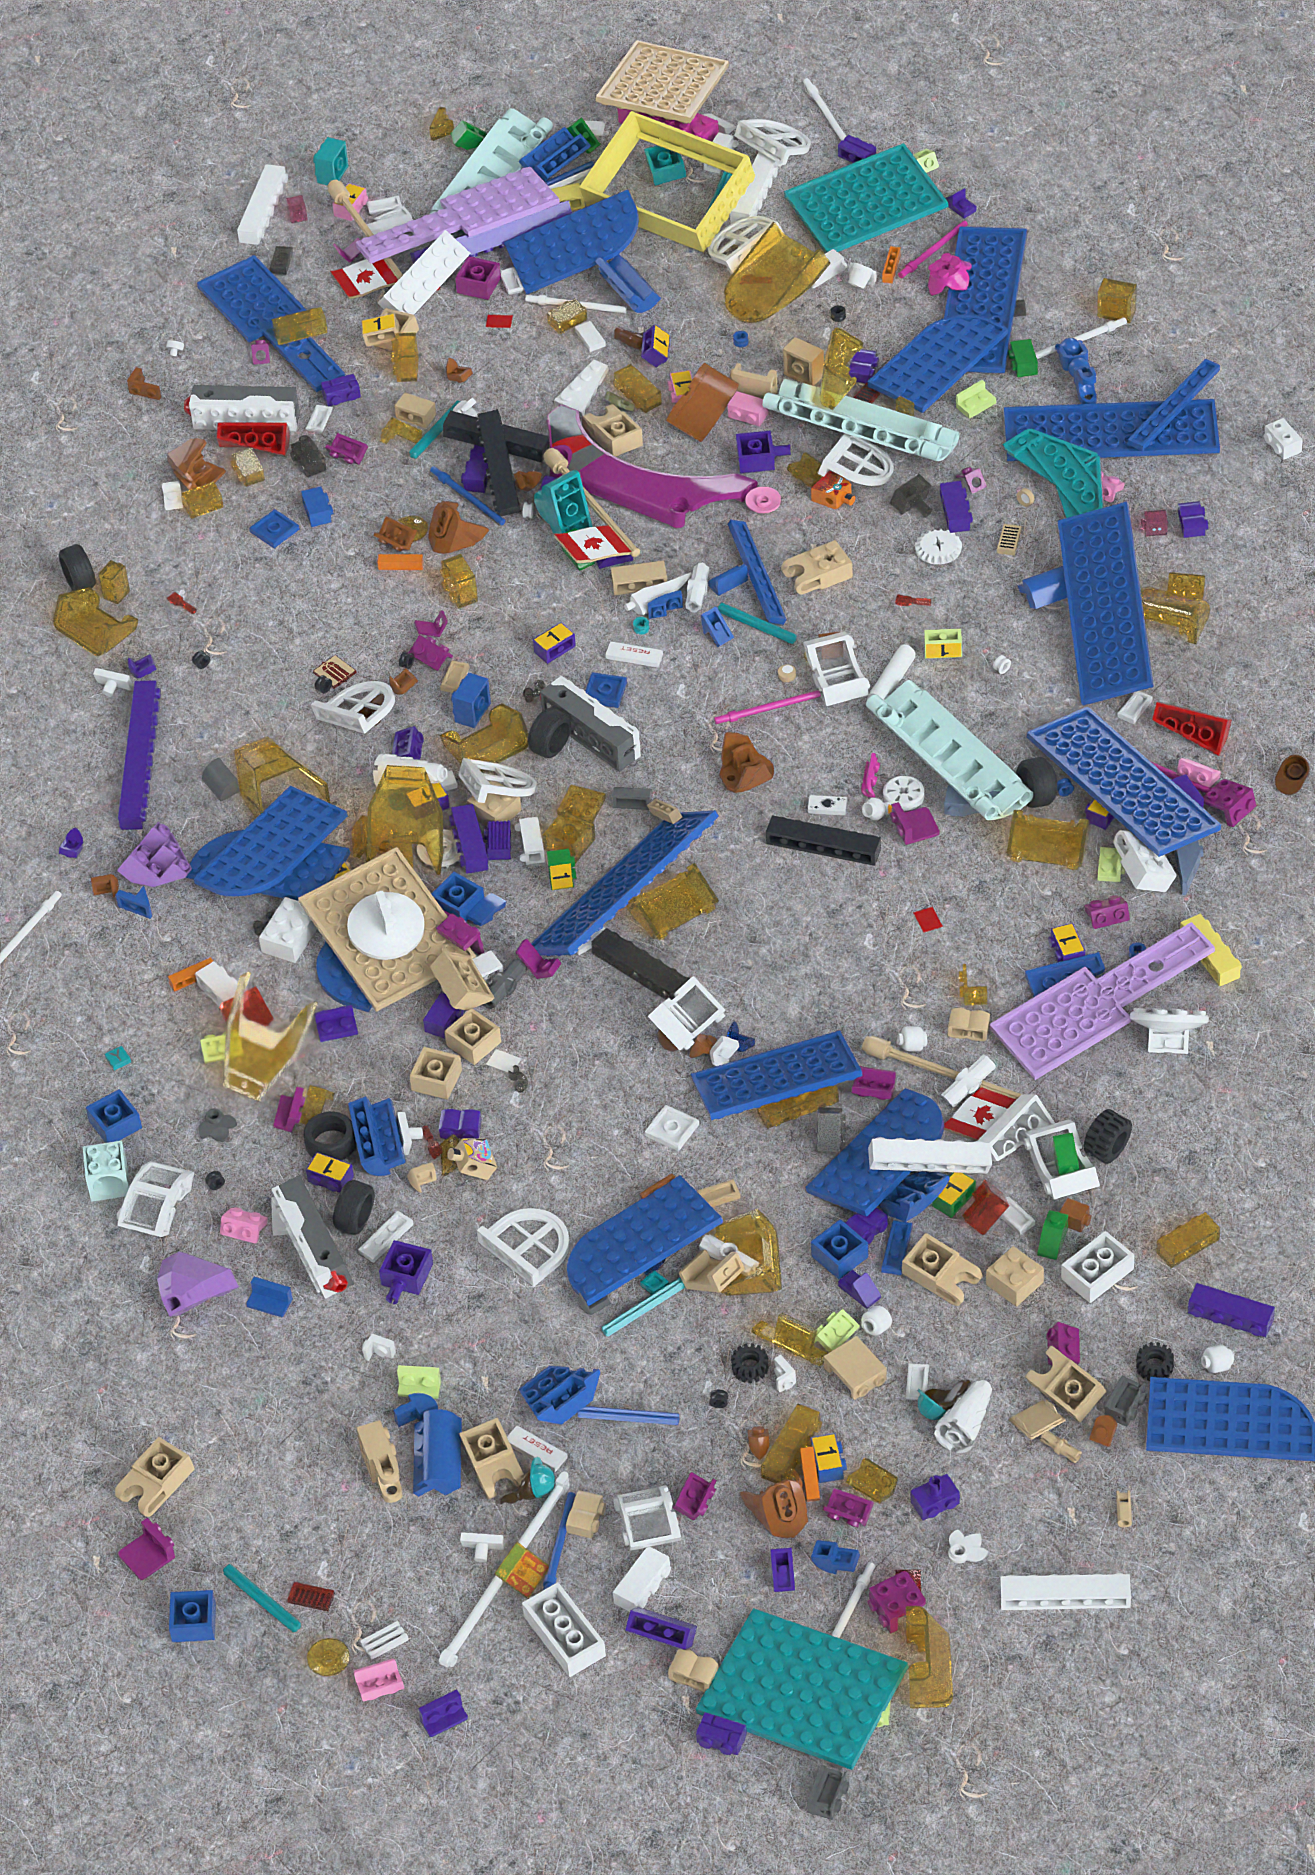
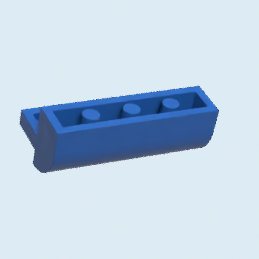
M563 127L518 162L523 168L531 167L546 182L585 153L591 145L581 133L574 138Z
M618 254L609 263L600 256L595 261L600 266L598 269L602 277L634 312L643 313L652 309L660 301L661 297L621 255Z
M1063 566L1022 580L1023 584L1018 585L1019 592L1026 594L1030 608L1037 609L1067 598Z
M365 1096L348 1103L360 1162L365 1171L374 1176H385L391 1174V1168L406 1163L392 1100L388 1098L371 1104Z
M442 1409L428 1410L424 1412V1419L414 1424L413 1494L418 1497L433 1489L446 1496L461 1488V1439L459 1433H462V1418L450 1411Z

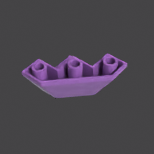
M157 822L117 871L132 883L156 887L185 878L192 868L169 828Z
M181 1251L162 1260L157 1278L161 1299L169 1316H179L212 1297L224 1296L239 1287L231 1269Z

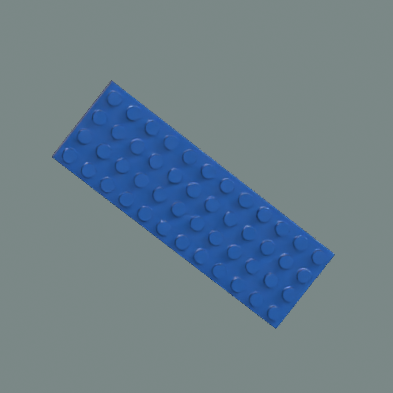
M959 227L955 256L971 263L972 267L970 270H966L969 275L967 290H952L949 288L944 318L959 315L980 316L1008 328V334L968 372L1005 373L1027 239V229Z
M1215 399L1191 400L1143 451L1128 445V439L1164 401L1004 407L1006 442L1026 429H1034L1096 452L1100 458L1220 453ZM1007 453V461H1018Z
M1123 502L1058 520L1082 705L1154 687L1128 503Z
M1089 707L1080 709L1027 732V738L1158 857L1221 830V824Z
M716 810L680 812L682 818L674 824L663 820L531 942L539 955H574L582 944L587 943L591 939L590 936L600 931L604 927L603 924L613 919L619 909L626 907L632 897L640 894L644 886L650 884L657 874L662 873L666 869V865L675 861L681 851L688 849L693 840L701 837L702 832L714 824V821L719 817Z

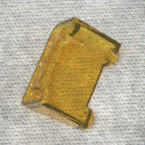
M837 327L834 328L829 336L819 394L821 404L831 410L838 405L856 383L857 378L850 377V368L845 365L857 351L859 352L863 348L864 343Z
M1143 587L1141 589L1145 622L1148 619L1179 627V634L1183 635L1185 633L1188 637V643L1197 644L1210 616V605L1205 600L1153 587Z
M90 587L58 595L53 617L54 627L95 656L105 655L137 628L138 619L134 616L125 615L122 622L101 610L99 608L100 597Z
M501 703L490 710V725L463 739H460L457 732L447 731L440 735L442 744L460 765L463 758L500 763L528 747L529 733L522 713Z
M1013 810L1006 854L1013 862L1025 860L1067 866L1068 869L1078 870V867L1083 865L1091 828L1089 820L1079 819V822L1075 824L1074 820L1066 822L1036 818L1032 814H1029L1028 818L1027 815H1023V811Z
M695 863L686 868L688 871L677 874L675 878L648 893L644 892L642 895L638 894L632 897L628 902L626 908L654 940H663L669 935L670 931L703 913L709 914L716 909L715 905L719 900Z
M758 1208L725 1220L716 1227L715 1238L724 1243L735 1244L738 1251L759 1263V1266L755 1268L756 1273L749 1276L740 1273L721 1293H724L726 1296L773 1293L782 1289L777 1231L771 1221Z
M906 1606L907 1643H915L918 1652L926 1653V1662H916L909 1668L910 1709L947 1707L953 1701L949 1633L925 1608L921 1606Z

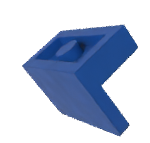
M745 564L735 566L709 580L708 586L718 596L748 581L747 566Z
M253 1277L250 1282L252 1294L246 1303L247 1307L278 1317H284L293 1300L291 1287Z

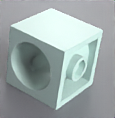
M122 1141L83 1146L85 1177L91 1202L125 1197L130 1185Z

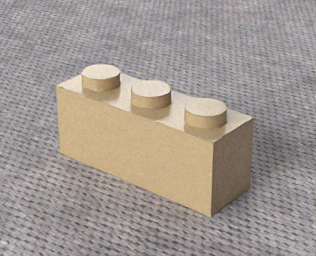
M664 560L611 567L614 595L636 593L645 587L667 582Z

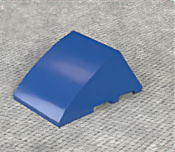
M920 1171L908 1175L878 1206L887 1216L907 1222L925 1210L940 1195L949 1181V1176L929 1171Z
M548 1366L519 1388V1391L539 1421L562 1425L593 1401L601 1372L599 1369L587 1372L584 1368L573 1371L569 1367Z

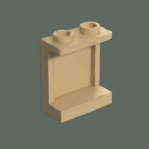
M737 363L735 368L731 369L730 379L739 384L738 392L764 399L765 394L768 392L778 394L777 371L770 370L767 376L741 371L740 363Z
M702 1250L679 1271V1275L686 1289L720 1293L745 1268L737 1252H731L723 1260H716L710 1258L707 1250Z
M858 1336L824 1356L825 1370L828 1373L833 1371L850 1389L853 1400L865 1396L870 1390L876 1386H881L887 1380V1368Z

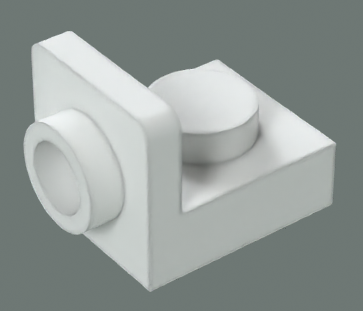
M180 482L162 483L165 510L183 508Z
M721 1036L709 1051L712 1064L719 1066L729 1063V1058L739 1048V1042Z
M371 1334L362 1346L364 1359L367 1361L370 1360L373 1353L391 1359L396 1353L394 1341L375 1334Z
M780 1355L774 1359V1372L778 1377L776 1379L777 1390L782 1392L785 1389H790L796 1383V1374L790 1364Z

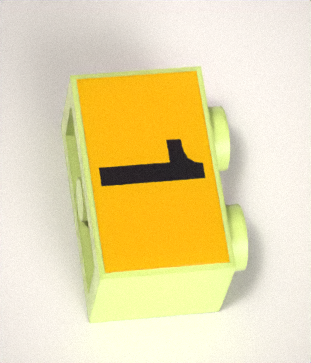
M961 629L924 630L925 659L962 657Z

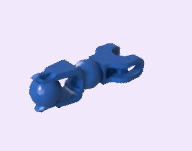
M1066 338L1060 344L1055 345L1063 370L1069 371V374L1074 378L1080 403L1096 404L1097 394L1094 387L1096 372L1093 367H1090L1088 362V349L1082 340ZM1090 395L1091 399H1086L1084 396Z

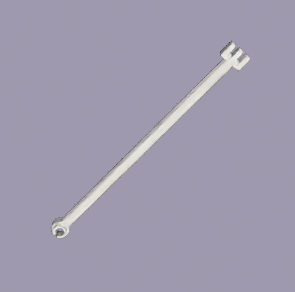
M563 1471L560 1473L555 1481L556 1486L518 1541L517 1545L525 1550L560 1496H564L570 1488L567 1472ZM496 1575L450 1645L441 1653L439 1658L440 1665L448 1668L456 1664L458 1656L455 1654L504 1582L499 1576Z

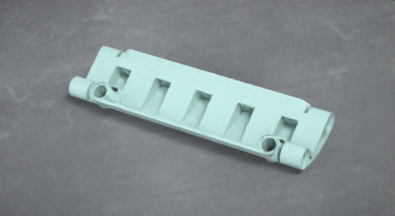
M508 109L503 117L499 118L437 200L430 214L444 209L441 206L440 200L447 196L455 195L463 190L471 189L479 184H484L521 170L523 166L518 161L541 144L552 129V122L548 118L543 117L536 124L517 110ZM463 230L451 233L454 238L465 234Z
M789 379L783 380L779 394L766 393L762 404L764 408L934 461L945 459L959 440L958 431L942 427V425Z
M908 680L904 682L885 700L878 695H872L867 700L866 707L985 819L996 820L1009 816L1023 808L1033 798V792L1022 783L1014 771L926 690L922 691L913 681ZM999 791L1000 793L992 798L989 792Z

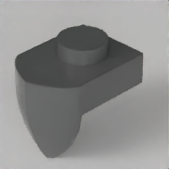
M581 1292L578 1295L580 1307L589 1315H593L611 1304L606 1295L588 1306Z

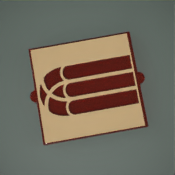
M336 655L326 662H322V665L313 670V673L318 677L325 675L327 678H330L333 689L347 682L350 677L357 673L355 669Z

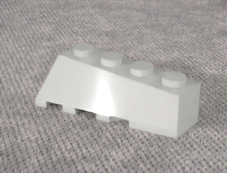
M1021 1094L978 1141L990 1143L992 1161H999L1015 1151L1017 1147L1024 1145V1132L1055 1124V1122L1036 1094Z

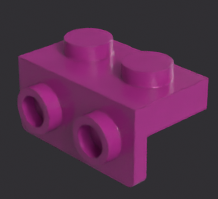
M337 433L331 446L326 444L325 448L329 452L328 454L335 459L340 457L348 464L352 465L355 463L360 465L368 445Z
M419 635L408 652L409 654H414L416 659L436 671L440 669L446 657L451 659L453 657L449 653V648L443 644L436 645V640L428 635L426 638Z
M1118 895L1110 896L1102 901L1093 900L1090 904L1084 905L1085 912L1091 917L1094 929L1130 920L1128 903Z
M860 1066L863 1076L855 1079L851 1093L861 1097L872 1096L880 1100L891 1099L895 1090L896 1072Z
M296 1086L293 1097L283 1094L280 1096L273 1124L274 1128L292 1133L295 1123L299 1124L302 1112H299V1108H303L306 1098L302 1096L304 1088Z
M1057 1322L1047 1331L1048 1348L1053 1346L1078 1365L1080 1363L1079 1329ZM1048 1357V1365L1053 1366L1052 1361Z
M691 1472L686 1478L673 1505V1509L693 1521L699 1515L703 1516L709 1506L706 1504L707 1500L711 1499L716 1492L714 1486L717 1480L713 1478L708 1482Z
M833 1488L827 1507L824 1506L823 1511L828 1513V1518L836 1521L842 1518L847 1520L846 1524L858 1528L859 1525L866 1526L874 1502Z

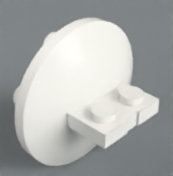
M383 891L375 892V894L359 901L350 912L347 923L348 935L355 948L366 956L381 960L395 959L407 955L421 941L425 927L422 911L413 900L399 893Z
M1134 1008V1012L1130 1013L1131 1020L1149 1028L1148 1052L1188 1054L1189 1030L1209 1022V1016L1206 1015V1011L1193 1010V1014H1189L1184 1009H1172V1013L1164 1008H1152V1012H1146V1008Z

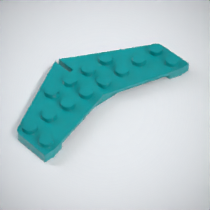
M1026 429L1003 444L1004 449L1009 455L1056 486L1066 518L1103 508L1101 460L1098 453L1034 429Z

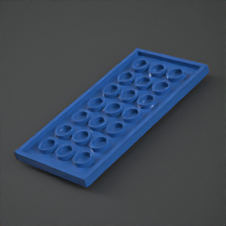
M840 1030L691 1073L694 1086L711 1120L721 1119L731 1114L759 1108L762 1105L772 1102L776 1103L790 1097H797L803 1093L817 1091L820 1088L834 1086L838 1083L851 1081L863 1076L862 1070Z

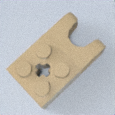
M613 404L605 407L606 413L604 416H595L591 413L582 416L584 430L606 452L615 457L643 446L642 428L624 411L621 412Z
M836 540L785 560L781 566V571L786 577L799 576L795 580L794 587L801 595L818 588L823 590L853 578L852 561Z
M927 1233L922 1236L902 1261L903 1275L954 1306H959L964 1301V1293L956 1284L962 1281L977 1284L983 1277L980 1268L959 1256L958 1252Z
M1050 1346L1045 1353L1053 1363L1051 1370L1046 1374H1039L1030 1370L1025 1375V1378L1030 1384L1081 1423L1107 1391L1099 1381L1056 1348Z
M498 1418L459 1433L462 1446L487 1499L497 1495L495 1484L500 1479H511L516 1487L521 1485L524 1474Z
M380 1420L356 1427L360 1451L372 1483L377 1482L385 1502L393 1503L399 1501L403 1494L399 1481L398 1462L395 1456L394 1444L390 1443L389 1440L390 1435L387 1427L383 1428ZM394 1486L397 1492L395 1494H388L386 1492L387 1488Z
M158 1437L132 1465V1470L116 1486L115 1495L123 1502H128L135 1496L142 1495L138 1502L139 1511L144 1516L150 1517L195 1468L188 1454Z

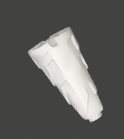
M380 754L374 765H378V770H373V778L377 789L381 791L412 788V786H426L441 783L447 778V769L442 764L414 760L410 757Z
M981 1380L972 1383L961 1398L959 1397L953 1407L948 1409L945 1415L937 1422L934 1435L938 1442L946 1449L951 1451L954 1447L957 1449L956 1453H965L974 1445L976 1436L981 1428L980 1424L986 1413L985 1409L991 1399L992 1388L987 1381Z

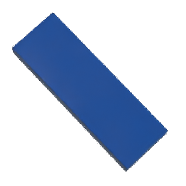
M892 1221L881 1267L882 1273L902 1275V1261L907 1254L913 1223Z

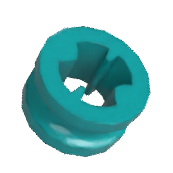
M645 617L634 619V632L639 635L648 633L650 629L649 620Z

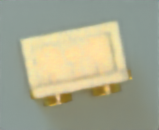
M807 452L802 454L799 462L790 463L787 467V471L792 473L795 478L803 481L808 487L814 486L823 477L818 474L822 463Z
M864 1458L860 1468L847 1477L846 1483L880 1504L894 1494L898 1477L868 1458Z

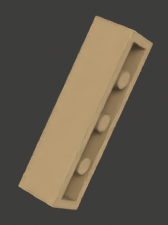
M654 799L647 805L652 815L672 824L682 818L678 808L658 799Z

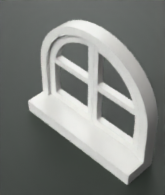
M767 119L740 120L734 134L738 139L781 165H786L789 155L805 154L811 146L810 139L799 130ZM756 127H763L773 134L767 135ZM789 138H797L802 145H799L798 143L794 142ZM783 139L791 144L792 147H786L776 140Z
M763 216L747 217L721 230L712 239L711 245L708 247V253L712 260L726 265L730 274L734 275L781 239L784 233L777 221ZM758 225L764 227L750 239L744 237ZM749 226L739 235L733 233L738 229ZM725 238L731 239L730 242L718 250L720 243ZM736 242L742 243L740 247L728 256L722 254Z
M845 433L823 460L818 474L824 477L831 470L855 483L878 486L889 481L894 466L890 457L881 448L866 439ZM854 443L869 451V453L862 459L847 450ZM872 455L880 460L883 469L868 462ZM842 456H845L860 465L853 472L837 462ZM864 466L879 475L865 476L858 473Z
M368 681L344 689L327 703L314 701L311 707L316 719L365 734L390 712L395 703V696L388 684L380 681ZM371 691L362 700L351 698V696L358 693ZM379 693L385 696L381 706L369 703ZM343 701L356 704L350 710L337 707ZM363 707L377 710L366 720L363 714L357 713Z
M462 759L459 777L477 802L485 803L487 793L523 797L530 796L535 792L536 781L530 775L518 769L493 762ZM480 769L495 771L497 775L484 774ZM504 774L510 775L515 778L505 777ZM488 780L503 782L506 787L491 785ZM511 783L526 786L521 788H514L511 785Z
M527 1208L516 1210L502 1217L489 1229L482 1225L477 1230L478 1242L533 1287L564 1261L569 1250V1235L564 1223L554 1214L541 1209ZM537 1220L546 1224L531 1235L520 1227L517 1222ZM510 1226L527 1238L515 1250L511 1249L497 1237ZM552 1229L556 1231L559 1238V1245L555 1253L538 1241ZM534 1244L551 1257L538 1269L520 1256Z

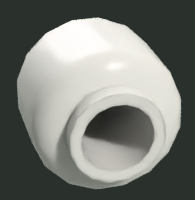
M906 1026L902 1028L901 1033H898L897 1043L901 1045L902 1050L905 1052H919L927 1045V1034L919 1026Z
M874 1306L863 1314L861 1323L866 1333L878 1336L890 1328L892 1318L884 1307Z
M1224 1345L1206 1348L1201 1357L1202 1366L1212 1374L1228 1371L1234 1361L1232 1351Z

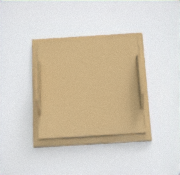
M1047 1399L1046 1402L1042 1400L1009 1418V1421L1031 1440L1066 1421Z

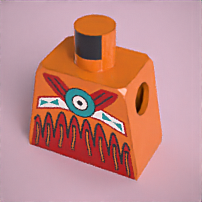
M831 470L811 487V501L833 509H838L843 503L851 506L856 499L851 493V483Z

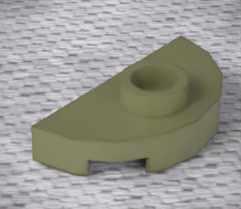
M610 391L606 392L604 398L610 401L609 405L613 404L618 409L622 407L626 410L634 411V404Z

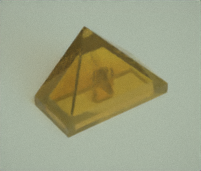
M454 1134L440 1143L443 1176H447L458 1168L456 1161L448 1159L449 1149L455 1148L460 1142Z

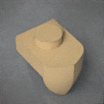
M433 1162L420 1165L409 1171L407 1178L416 1191L422 1193L420 1185L437 1180Z

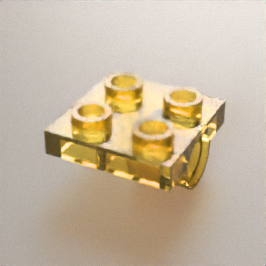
M570 785L557 810V816L592 825L606 799V793Z

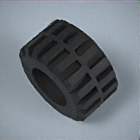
M1111 1109L1104 1110L1095 1118L1086 1133L1083 1146L1084 1151L1105 1164L1113 1162L1122 1153L1129 1141L1132 1131L1131 1121Z

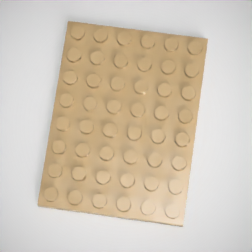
M636 40L596 95V102L602 105L616 106L619 109H629L637 113H647L650 116L664 117L667 120L673 119L681 123H691L729 67V61Z
M398 847L298 898L300 905L376 1012L436 981L437 979L434 977L430 965L443 950L470 956L472 959L476 958L470 947L463 951L437 933L436 927L448 916ZM375 892H394L405 895L413 900L421 909L424 917V934L419 944L407 955L388 960L375 959L364 955L352 944L347 927L350 912L359 901L375 894Z

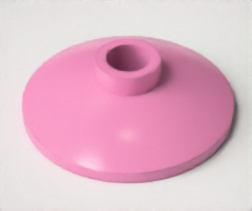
M757 487L746 495L745 501L750 510L757 513H769L779 507L781 496L773 488Z

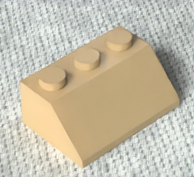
M443 950L430 965L434 977L439 981L442 991L449 998L453 1008L468 1011L494 999L492 992L470 956Z

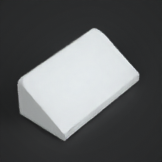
M711 113L702 114L718 121L719 133L730 134L736 129V126Z

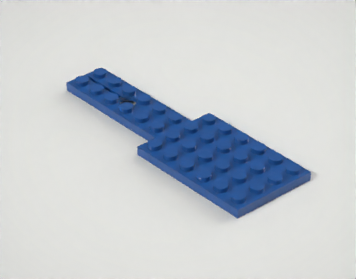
M255 255L197 282L199 290L249 343L264 336L316 393L321 391V382L345 376L344 371L295 321L306 316L307 310ZM300 353L305 355L311 354L307 359H300L298 357Z

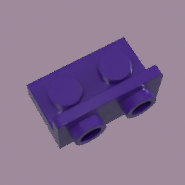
M415 726L395 732L392 754L420 760L424 742L422 733Z
M352 1005L314 1013L320 1042L358 1035Z
M457 1689L418 1708L420 1722L429 1737L436 1736L468 1720V1715L462 1706L461 1695Z

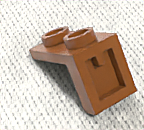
M135 367L127 380L129 393L160 400V386L144 382L145 377L143 376L142 368Z

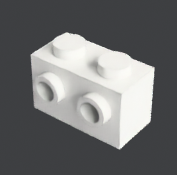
M1284 418L1265 425L1264 439L1266 443L1270 444L1275 453L1279 454L1283 460L1302 452V438Z

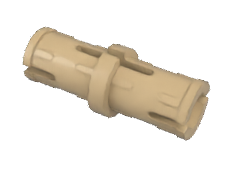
M1049 1430L1042 1434L1040 1441L1054 1449V1452L1058 1455H1064L1073 1463L1080 1459L1082 1452L1068 1444V1441L1064 1438L1061 1439L1055 1436Z

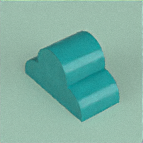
M572 470L542 487V490L534 494L536 508L541 517L550 524L553 534L565 533L574 528L581 530L593 527L580 473L577 470Z

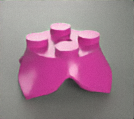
M945 253L940 259L929 265L928 288L931 296L941 293L945 286L952 290H967L969 275L966 270L971 269V263L963 261L950 253Z

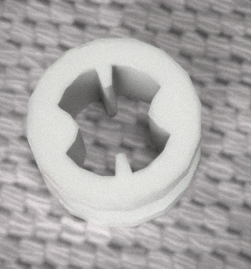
M524 502L523 518L528 516L530 519H533L534 503L529 505L527 502Z
M1000 655L994 661L993 668L1003 674L1010 668L1011 661L1006 659L1005 656Z

